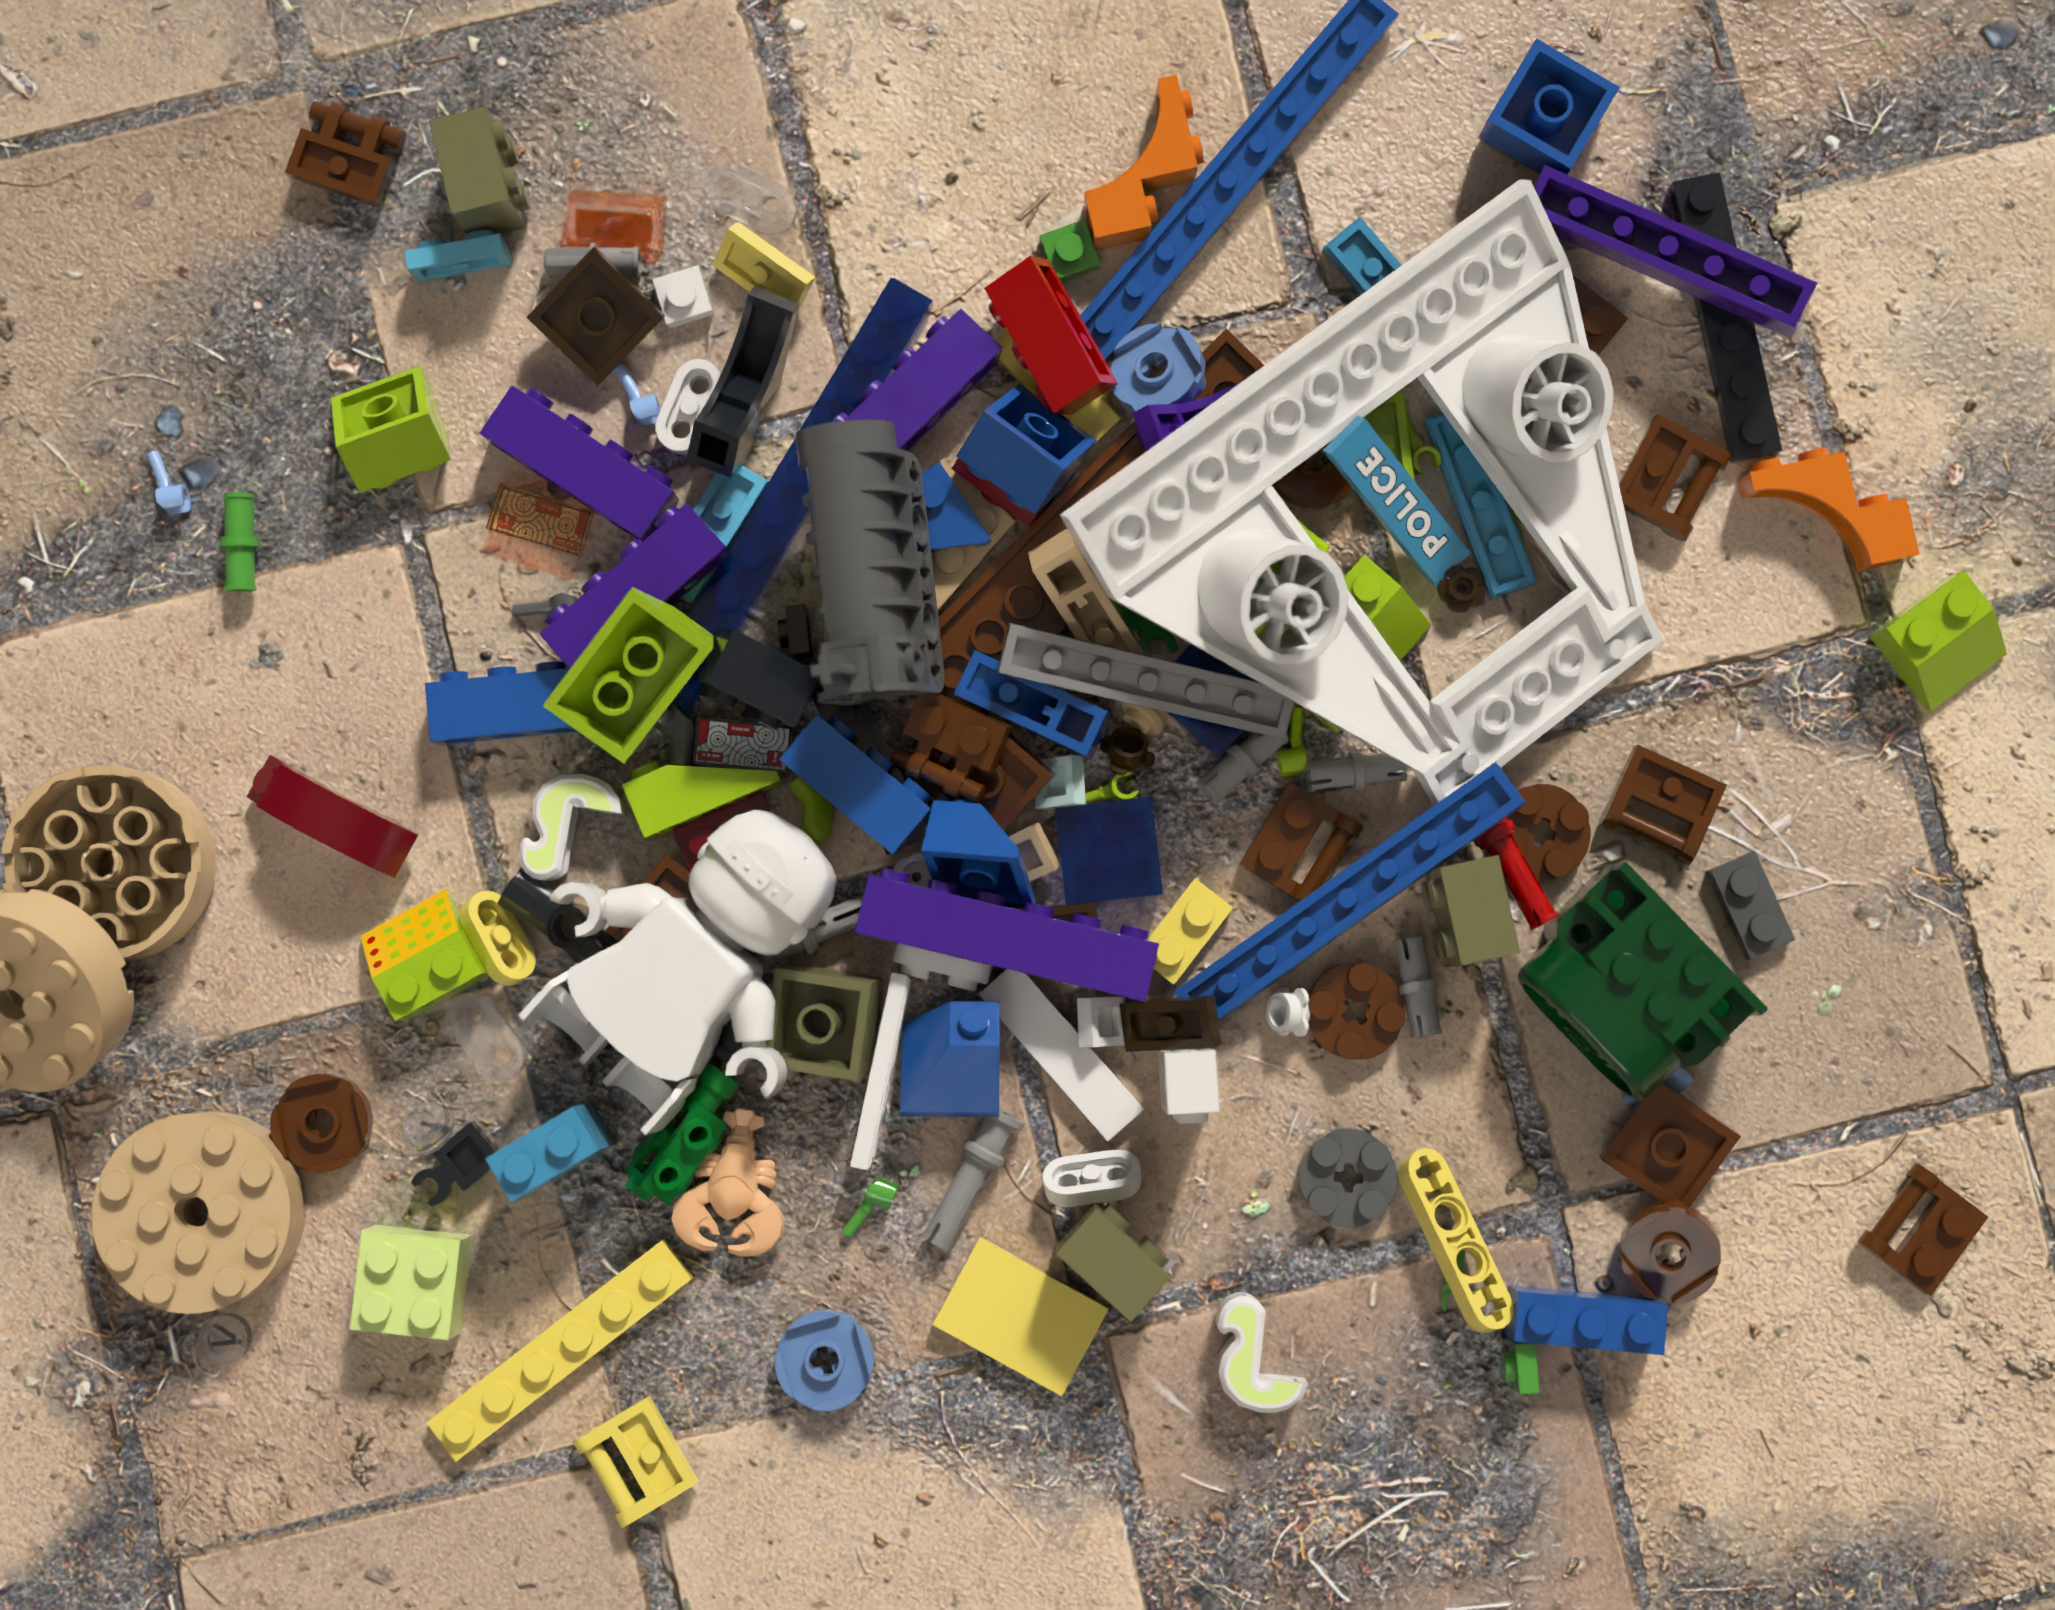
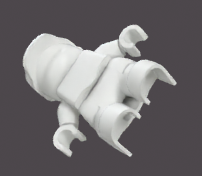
M752 810L736 815L707 838L708 842L700 848L698 852L699 860L695 863L689 874V890L694 902L686 898H673L660 887L649 883L609 889L606 894L604 890L594 884L570 882L559 886L551 895L550 901L568 905L579 895L587 901L589 915L585 922L575 926L576 937L594 935L603 929L607 922L611 927L632 928V930L617 944L578 963L565 973L549 981L518 1016L523 1021L546 1019L559 1026L585 1051L579 1058V1061L584 1065L591 1064L608 1043L625 1057L619 1061L602 1082L606 1086L615 1085L625 1089L651 1111L653 1116L641 1128L645 1135L662 1131L682 1109L686 1097L695 1088L698 1075L701 1074L714 1052L723 1025H726L730 1018L732 1020L735 1041L742 1042V1049L730 1058L726 1066L725 1076L743 1074L747 1062L753 1058L762 1062L766 1067L767 1078L764 1085L760 1088L764 1099L780 1092L786 1082L787 1067L785 1060L778 1051L767 1046V1040H773L775 999L769 987L761 979L763 976L762 965L744 948L751 952L768 956L779 954L790 944L801 942L807 935L808 928H815L825 915L834 897L837 878L832 865L814 841L800 828L774 813Z

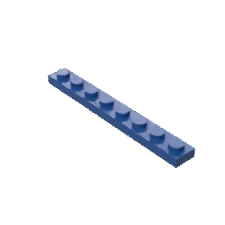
M1494 762L1174 991L1178 998L1215 996L1218 1022L1527 803L1498 763Z

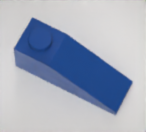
M974 650L954 695L1092 761L1112 718L1108 711L1052 685L999 673L997 670L1000 661Z

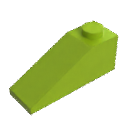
M652 762L630 772L633 779L623 783L622 787L644 838L652 841L673 832V829L743 800L758 791L767 792L784 784V781L777 771L679 765L659 767L658 762Z

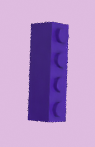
M961 308L950 319L944 315L930 327L925 335L928 340L917 351L910 347L900 355L892 366L895 372L883 383L879 380L872 382L860 395L858 401L861 404L849 416L842 412L832 422L847 420H885L895 424L897 448L909 451L998 365L1003 347Z
M511 385L479 434L488 443L633 538L640 539L643 542L656 531L657 528L654 524L658 518L674 507L679 501L678 496L670 489L674 481L650 465L644 472L630 463L634 455L613 440L609 439L604 446L590 436L594 429L573 414L569 413L566 419L558 416L550 410L554 403L535 389L529 387L526 393H523Z
M687 503L680 509L674 506L663 513L654 524L657 528L656 531L643 542L640 539H636L627 545L618 555V559L621 562L607 574L600 571L592 576L581 588L584 594L570 607L567 604L559 606L545 619L544 623L547 627L539 635L569 668L572 667L631 587L674 606L732 555L728 548Z

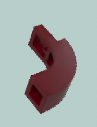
M269 755L264 766L256 773L253 786L246 796L255 802L258 808L285 824L393 878L396 877L418 837V834L395 820L347 798L272 755Z

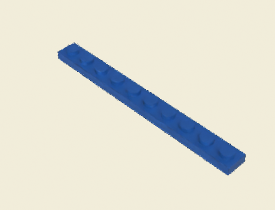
M1348 0L1082 312L1080 316L1106 362L1114 354L1113 351L1118 342L1138 326L1397 21L1399 13L1383 0Z

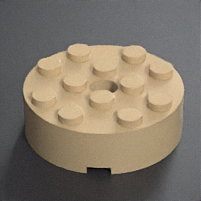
M118 765L80 766L59 773L45 781L17 809L6 831L1 854H5L4 872L6 882L2 883L7 893H27L31 889L41 890L76 905L91 916L108 933L121 952L125 962L148 958L179 941L194 926L203 913L212 892L216 872L215 847L206 820L195 803L182 790L161 777ZM111 851L114 858L113 873L105 876L102 863L106 854Z
M6 889L0 890V1084L29 1092L59 1090L77 1082L119 1044L128 1031L134 1011V991L127 990L126 981L121 970L126 962L108 933L91 916L76 905L41 890L31 889L27 893H7Z
M206 1111L173 1115L145 1125L124 1140L108 1159L100 1174L92 1203V1229L97 1250L104 1265L116 1282L133 1297L149 1306L181 1314H199L227 1307L247 1299L266 1288L283 1272L298 1248L305 1225L306 1214H303L302 1177L297 1165L290 1159L286 1160L276 1148L271 1132L251 1119L228 1112ZM197 1198L202 1199L207 1205L208 1218L206 1223L196 1220L194 1207Z

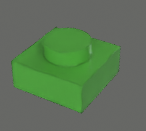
M1085 220L1039 235V241L1045 258L1050 261L1061 282L1100 269L1101 263Z
M1507 1338L1508 1351L1501 1352V1370L1504 1382L1511 1381V1388L1519 1395L1538 1394L1539 1381L1536 1344L1514 1342L1512 1339Z

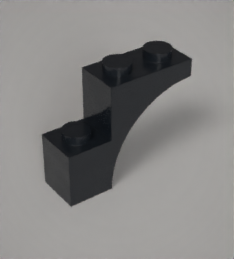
M755 286L749 292L741 322L722 373L708 401L694 420L686 461L731 478L752 450L760 411L781 385L800 303Z

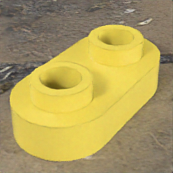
M480 891L462 905L459 915L461 926L487 974L501 985H516L533 972L536 964L534 950L515 915L497 904L501 895L493 891ZM479 916L483 918L485 925H483ZM502 958L507 962L508 966L505 965Z

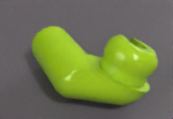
M798 777L788 787L805 806L803 825L798 828L805 832L817 846L821 841H825L832 832L834 805Z

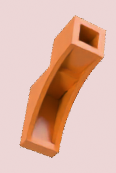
M1177 74L1158 78L1156 89L1158 120L1153 136L1139 159L1118 178L1103 186L1084 192V209L1090 236L1096 251L1145 240L1151 233V223L1158 222V214L1153 193L1144 194V192L1194 182L1198 169L1197 165L1204 163L1199 135H1190L1187 119L1193 118L1190 93L1188 89L1180 90Z
M1827 448L1813 449L1798 454L1797 462L1781 465L1779 458L1763 460L1750 465L1751 472L1737 481L1742 499L1762 497L1782 499L1804 506L1826 520L1837 531L1849 548L1857 572L1905 562L1920 554L1906 498L1889 501L1887 494H1879L1861 499L1857 504L1845 451L1828 455Z

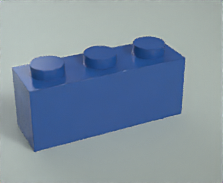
M553 661L535 664L536 672L517 673L516 667L504 666L487 669V677L469 678L468 672L465 671L439 674V682L425 683L430 741L441 746L577 732L573 727L543 707V703L570 668H565L564 662Z
M816 714L779 760L891 854L897 856L929 818L931 808L925 803L931 796L909 777L901 784L887 773L893 764L872 746L863 753L852 744L850 740L856 733L837 717L832 715L826 722Z
M1508 1285V1292L1513 1302L1514 1312L1510 1323L1505 1326L1504 1334L1514 1342L1664 1355L1668 1305L1657 1299Z

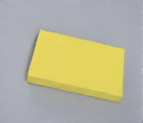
M979 1237L932 1325L1056 1394L1063 1396L1109 1307L988 1240Z

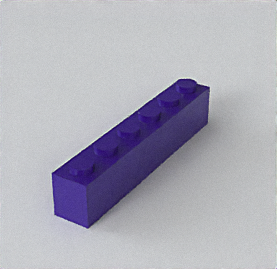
M1544 165L1534 186L1557 237L1792 339L1814 295L1818 282Z
M881 868L879 877L868 875L855 933L1146 1002L1159 943L1148 941L1150 931L1121 925L1120 933H1113L1100 929L1102 920L1073 913L1072 922L1052 918L1054 908L1025 902L1023 911L1004 907L1006 897L978 890L974 900L956 895L957 885L929 879L927 888L908 884L910 874Z

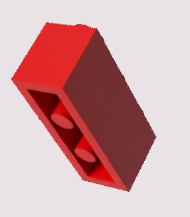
M1029 256L984 288L991 300V303L988 305L991 315L1001 327L1006 328L1014 341L1012 345L1013 354L1022 367L1030 370L1038 384L1035 386L1036 395L1047 410L1053 411L1054 414L1073 415L1118 384L1048 259Z

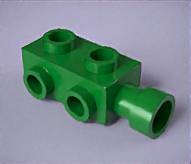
M708 1062L698 1076L701 1082L693 1093L686 1097L685 1103L679 1111H685L683 1120L678 1124H673L672 1119L662 1131L651 1133L646 1141L640 1143L635 1148L633 1159L624 1170L631 1177L625 1186L648 1203L655 1196L669 1206L677 1195L685 1192L692 1182L693 1173L704 1157L711 1154L721 1142L723 1131L728 1124L714 1112L725 1098L730 1100L741 1085L730 1075L725 1076L726 1072L713 1063ZM655 1151L656 1157L649 1164H644L645 1156Z

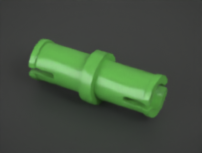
M244 492L224 493L225 536L220 537V547L225 548L226 586H224V591H257V586L255 585V548H259V537L254 536L255 494Z

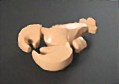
M738 1107L735 1112L726 1110L722 1120L732 1130L730 1135L727 1136L721 1155L714 1152L706 1155L694 1171L695 1177L709 1176V1181L686 1190L674 1201L671 1220L676 1234L687 1245L701 1251H716L718 1243L706 1239L699 1232L701 1227L709 1229L711 1235H719L717 1223L704 1205L711 1203L717 1214L725 1220L737 1218L750 1209L754 1214L735 1227L730 1236L738 1239L742 1234H749L750 1240L741 1245H728V1253L739 1257L759 1256L775 1247L783 1236L785 1218L778 1205L758 1189V1184L770 1189H774L776 1186L774 1181L776 1179L775 1162L772 1160H756L757 1152L755 1151L753 1131L766 1126L765 1116L757 1115L755 1109Z

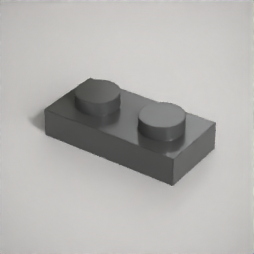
M1750 851L1706 870L1746 960L1758 957L1795 940L1755 851Z

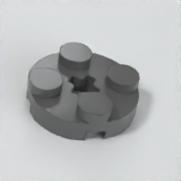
M1337 1128L1321 1135L1322 1137L1316 1139L1304 1152L1298 1168L1300 1193L1310 1209L1326 1222L1340 1227H1359L1382 1217L1389 1204L1393 1201L1398 1183L1396 1164L1388 1147L1370 1133L1355 1128ZM1347 1163L1353 1164L1354 1172L1361 1174L1360 1183L1353 1184L1352 1191H1343L1342 1183L1334 1181L1335 1172H1342Z

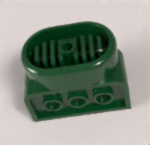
M1627 862L1602 867L1557 910L1559 916L1544 925L1543 940L1545 945L1518 971V981L1521 987L1541 1012L1597 1070L1617 1088L1636 1100L1647 1099L1679 1067L1696 1066L1717 1047H1723L1731 1039L1729 1035L1749 1016H1762L1768 1010L1767 1006Z

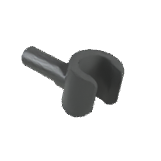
M560 593L542 602L514 604L512 606V613L514 616L547 614L563 604H567L570 607L578 598Z

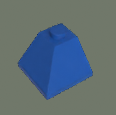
M955 799L951 802L933 800L921 849L932 880L957 885L956 895L974 900L976 899L977 890L1006 897L1004 907L1024 908L1025 902L1035 904L1036 899L1020 850L982 804L964 799Z
M950 1001L903 1023L900 1116L999 1117V1001Z

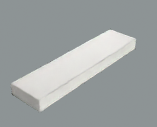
M1006 969L979 993L984 1001L1000 1002V1019L1107 1141L1113 1138L1144 1110L1141 1104L1090 1047H1079L1078 1033L1025 973Z
M891 973L850 1167L868 1170L874 1163L913 980L908 975Z

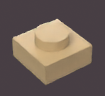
M1039 822L1008 836L1020 850L1030 882L1057 870L1061 866Z

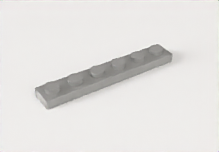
M1012 623L1008 624L997 670L1002 674L1285 739L1294 705L1293 701L1257 681Z

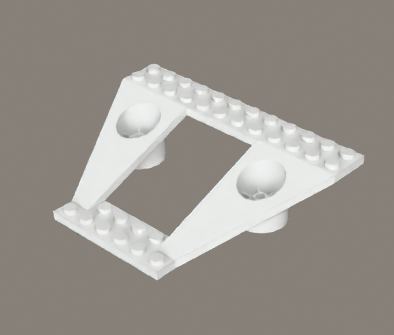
M1519 179L1060 514L1109 598L1413 769L1433 806L1494 762H1497L1500 767L1504 766L1664 641L1644 600L1606 426L1612 415L1614 392L1609 371L1598 355L1588 347L1570 263L1531 180ZM1542 361L1548 364L1546 375L1543 374L1539 366ZM1416 378L1422 383L1572 591L1430 701H1428L1350 594L1342 569L1328 553L1316 547L1272 486L1331 442L1356 416L1363 418ZM1532 421L1534 424L1531 436H1529L1524 426ZM1283 558L1280 574H1274L1270 565ZM1297 574L1299 579L1295 581V575ZM1261 576L1263 580L1257 585L1255 592H1253L1256 582ZM1250 598H1253L1255 612L1250 615ZM1267 621L1268 626L1265 639L1260 641L1255 635L1254 629ZM1284 623H1286L1289 628L1282 634Z

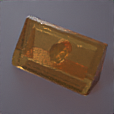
M574 189L567 196V245L590 247V243H597L598 247L634 248V246H639L641 251L662 253L667 197Z

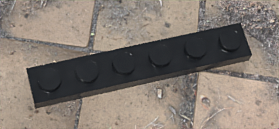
M1720 172L1673 181L1669 186L1676 222L1737 248ZM1693 296L1726 446L1731 454L1730 463L1780 453L1782 446L1754 322Z

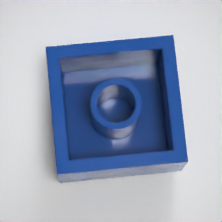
M1536 38L1487 119L1478 139L1538 174H1541L1544 165L1568 175L1620 87Z
M1019 383L984 410L956 456L967 464L968 469L975 476L983 480H989L1003 490L1007 498L1014 505L1022 509H1028L1036 514L1068 485L1097 440L1062 414H1054L1053 411L1047 410L1035 394Z

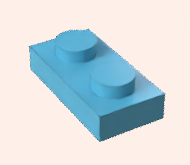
M489 230L473 231L464 236L465 240L446 243L443 239L425 240L417 244V249L404 251L407 270L418 282L512 265L509 246L500 233L493 234Z

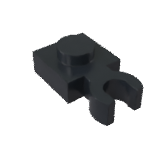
M471 1121L432 1153L441 1165L437 1168H428L418 1172L413 1177L411 1183L416 1187L424 1183L428 1178L435 1180L438 1184V1192L427 1203L430 1206L438 1205L449 1197L454 1182L458 1184L462 1191H465L491 1171L485 1158L499 1150L477 1123Z

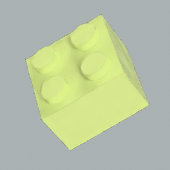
M374 1225L362 1229L349 1330L450 1340L459 1335L462 1330L473 1235Z

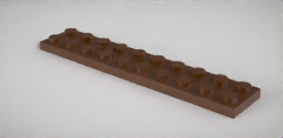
M1227 328L1202 352L1205 360L1204 376L1206 387L1192 401L1232 387L1244 381L1264 366ZM1136 421L938 618L944 666V687L939 694L977 711L982 710L983 708L954 695L974 650L1000 661L1009 623L1061 635L1068 628L1063 617L1033 573L1028 552L1067 529L1060 514L1146 452L1137 438Z

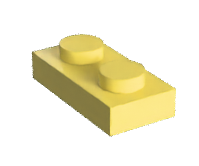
M739 222L728 228L712 266L749 292L755 286L800 303L798 312L815 279V276Z
M1194 878L1149 936L1148 941L1159 943L1153 970L1174 985L1232 911L1233 907Z

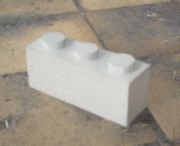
M1210 1048L1158 1050L1161 1109L1168 1115H1173V1119L1178 1121V1124L1208 1122V1113L1219 1112L1216 1050Z

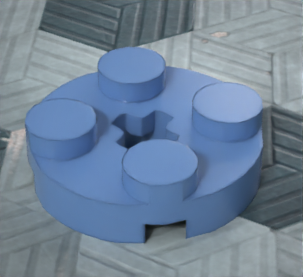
M1151 323L1132 330L1118 342L1113 351L1115 358L1110 369L1118 384L1111 388L1124 409L1133 413L1146 405L1186 403L1192 401L1194 397L1203 392L1206 387L1204 376L1205 360L1196 340L1187 330L1176 326L1177 330L1163 328L1161 323ZM1157 363L1160 367L1168 365L1161 376L1147 378L1151 374L1149 367L1152 364Z
M832 1309L811 1311L797 1318L782 1335L775 1354L776 1376L784 1392L792 1399L795 1398L800 1404L816 1411L837 1410L855 1401L862 1390L868 1385L875 1360L873 1344L867 1331L851 1314ZM826 1346L828 1352L837 1353L839 1360L832 1364L833 1371L831 1373H824L821 1366L813 1367L811 1359L818 1355V1347Z

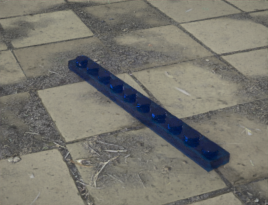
M891 276L800 430L815 425L831 423L842 412L849 416L861 404L858 399L872 382L879 380L883 383L894 372L892 369L893 364L908 349L933 307V300ZM796 437L728 549L732 555L718 566L689 615L690 619L711 634L715 627L740 631L811 512L810 508L803 506L802 496L809 491L807 472L800 469L798 464ZM689 679L671 704L690 715L701 697L698 694L701 685Z

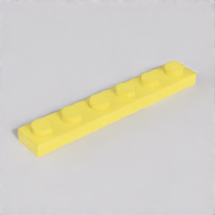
M664 1238L427 1421V1425L454 1461L457 1462L694 1277Z

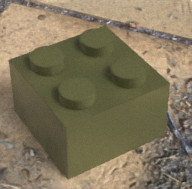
M486 106L429 120L451 214L465 233L489 230L493 234H502L526 228L527 225L523 211L531 210L530 201L524 182H519L515 168L512 167L513 165L520 164L514 139L512 135L508 136L503 121H495Z
M1499 855L1436 868L1426 875L1428 881L1421 883L1422 896L1427 911L1434 910L1438 929L1432 930L1433 946L1437 958H1445L1447 967L1463 966L1520 953Z
M786 963L775 967L771 992L775 999L773 1040H767V1046L780 1053L785 1060L787 1070L858 1082L867 1076L870 1071L883 978L794 963Z
M1110 1202L1104 1208L1100 1207L1097 1203L1091 1204L1055 1244L1056 1255L1125 1318L1132 1322L1171 1278L1170 1272L1165 1266L1169 1259L1166 1257L1167 1254L1146 1235L1140 1242L1128 1232L1132 1227L1130 1221Z

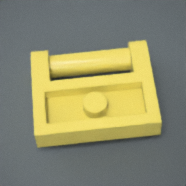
M650 1395L572 1441L579 1455L585 1453L618 1512L614 1516L621 1528L633 1523L693 1487L699 1481ZM609 1437L613 1438L644 1492V1497L636 1501L634 1500L601 1442Z

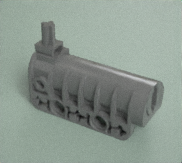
M885 420L838 421L815 425L798 431L795 435L798 464L800 469L807 472L809 491L802 496L803 506L811 509L813 528L812 531L806 534L807 543L815 547L817 568L812 570L810 575L811 581L819 584L821 603L820 607L814 609L816 619L823 621L825 643H821V646L818 647L819 665L811 666L812 676L820 677L824 692L818 694L819 703L850 706L868 703L871 699L904 694L921 696L942 692L944 687V666L923 475L917 457L911 452L897 448L895 424Z

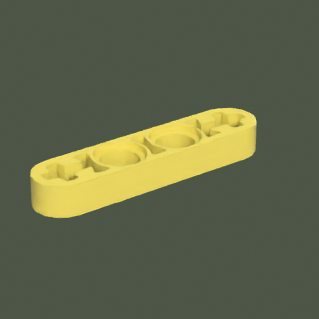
M1429 1148L1419 1149L1407 1155L1398 1166L1400 1184L1465 1321L1473 1330L1480 1333H1489L1504 1328L1513 1317L1514 1306L1512 1299L1446 1161L1441 1154ZM1427 1166L1431 1175L1419 1179L1415 1170ZM1440 1189L1441 1195L1429 1201L1427 1200L1425 1195ZM1438 1205L1448 1207L1453 1213L1455 1220L1451 1231L1444 1230L1437 1224L1435 1209ZM1460 1250L1469 1252L1475 1259L1476 1271L1472 1277L1464 1275L1457 1266L1456 1258ZM1484 1282L1485 1287L1471 1292L1469 1286ZM1492 1302L1495 1311L1488 1316H1484L1481 1307L1486 1303Z

